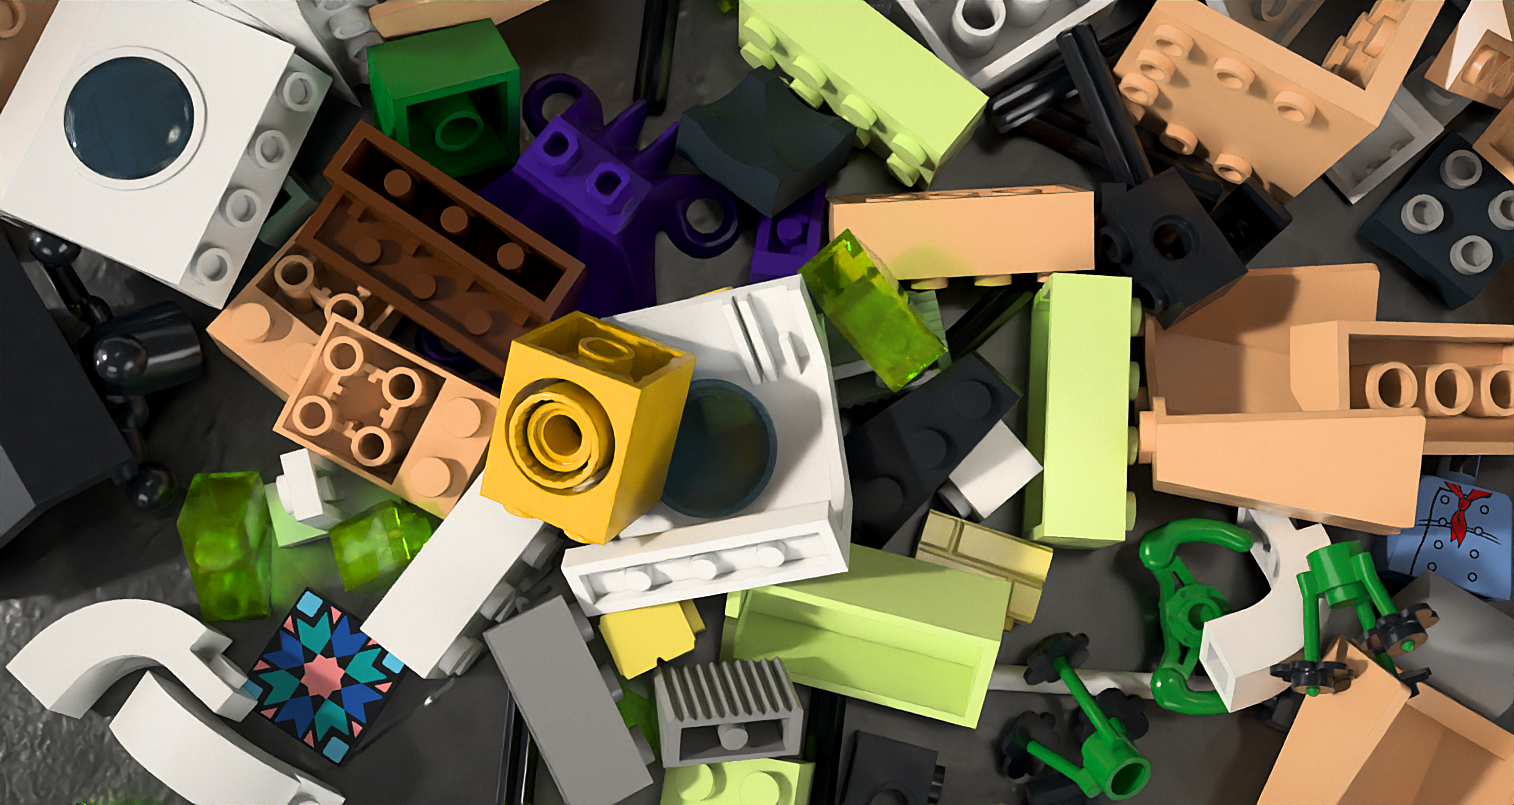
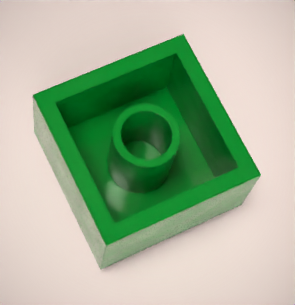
M491 18L366 47L374 128L453 179L518 161L520 158V68Z

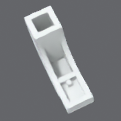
M1238 508L1236 526L1252 533L1254 544L1250 552L1265 574L1271 591L1264 599L1247 609L1204 623L1199 659L1229 713L1270 699L1291 686L1290 682H1285L1282 678L1271 676L1270 666L1304 660L1303 597L1296 575L1310 571L1306 559L1309 553L1332 545L1321 523L1298 530L1296 518ZM1319 598L1320 649L1332 609H1329L1327 600L1324 598Z
M117 599L105 601L67 614L35 636L6 666L48 710L80 719L104 692L121 677L135 670L150 666H166L214 713L241 722L258 703L242 687L249 679L248 676L236 664L222 655V652L233 642L229 637L194 616L167 604L150 600Z
M149 670L109 725L121 745L142 766L195 805H342L346 800L337 788L275 758L240 736L220 720L194 693Z

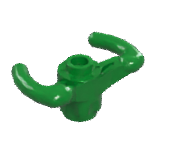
M1199 517L1174 520L1148 530L1143 535L1139 548L1141 561L1145 567L1150 569L1160 584L1158 607L1160 608L1161 623L1159 626L1163 632L1165 652L1157 670L1153 672L1150 688L1156 703L1163 709L1191 716H1216L1229 712L1217 690L1194 691L1189 688L1186 682L1199 659L1204 623L1232 614L1227 598L1215 587L1197 583L1175 553L1178 546L1191 542L1218 544L1233 551L1243 553L1253 547L1254 538L1248 530L1223 520ZM1170 573H1173L1178 580V586L1174 587V580ZM1179 644H1181V645H1184V646H1186V647H1185L1184 652H1183V654H1182V656H1181V659H1180V661H1179V663H1178L1177 661H1178V659H1179V657H1180V647H1179Z

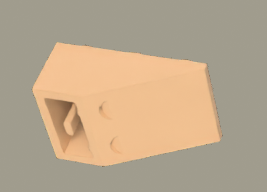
M308 220L206 328V331L223 354L285 402L290 397L333 312L387 338L403 316L402 313L298 246L294 240Z
M333 312L272 430L445 520L485 469L501 394L458 371Z

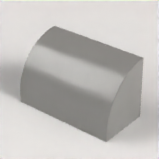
M1430 569L1391 598L1399 613L1414 604L1427 603L1439 616V621L1435 625L1425 629L1428 639L1424 644L1409 653L1391 656L1395 665L1406 671L1430 667L1432 674L1429 675L1428 679L1424 680L1426 683L1492 721L1510 707L1514 702L1513 618Z

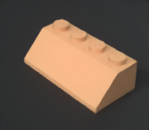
M1067 184L825 196L824 211L831 276L836 283H847V292L871 293L884 291L885 280L910 279L911 289L928 290L949 287L948 277L973 276L974 285L1002 286L1012 284V274L1037 273V282L1045 283L1053 272L1075 274L1076 270H1095L1094 191Z
M1335 320L1290 327L1291 392L1303 411L1419 407L1423 410L1426 419L1422 455H1514V325Z

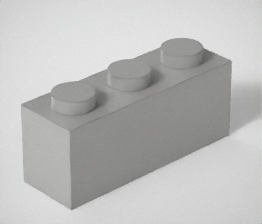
M562 595L554 596L482 633L566 805H613L654 783L646 765L655 761L654 754L637 724L629 728L626 727L616 706L617 703L625 699L624 693L608 663L597 667L586 645V642L595 638L594 632L578 602L567 606Z

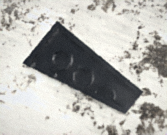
M976 350L971 351L843 437L853 498L850 543L882 550L1024 395Z

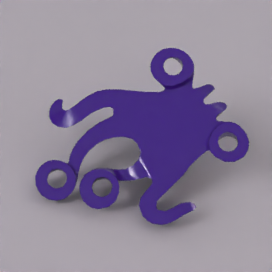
M551 73L533 81L522 98V117L530 133L536 139L518 159L515 167L482 186L476 194L586 265L587 281L572 312L577 310L600 319L657 306L655 242L659 228L663 226L669 240L675 247L690 257L699 259L716 257L732 248L739 238L742 228V212L739 202L731 191L711 177L690 173H667L668 165L675 154L680 121H676L649 146L638 151L635 147L647 115V102L644 99L639 98L612 121L604 125L601 102L588 85L579 78L566 73ZM562 92L573 96L576 101L560 116L556 115L550 123L544 118L542 107L548 97ZM709 198L716 201L723 209L724 218L721 226L713 233H701L694 229L687 220L686 213L689 206L697 199ZM418 325L414 337L416 352L464 375L477 370L481 366L460 351L453 353L445 350L439 343V337ZM500 377L476 380L501 394L503 379Z

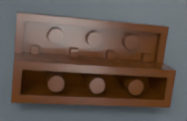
M360 119L322 172L332 188L294 240L299 247L503 380L512 340L570 314L584 289L588 276L585 264L362 119Z

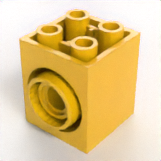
M577 310L512 340L479 495L503 504L504 509L514 516L527 519L537 518L564 529V533L575 541L586 544L598 543L604 546L661 501L697 355Z

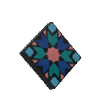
M306 587L247 673L249 679L242 687L258 701L257 705L252 709L254 712L332 764L341 768L346 765L409 670V667L360 630L364 621L315 589Z

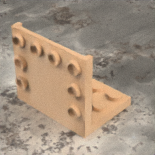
M1157 0L1111 73L1133 125L1138 124L1157 134L1161 143L1176 153L1183 155L1193 154L1214 165V171L1229 182L1241 184L1246 178L1253 177L1274 199L1286 205L1378 128L1445 0H1377L1369 14L1364 11L1358 17L1346 37L1341 35L1336 40L1321 67L1197 0Z

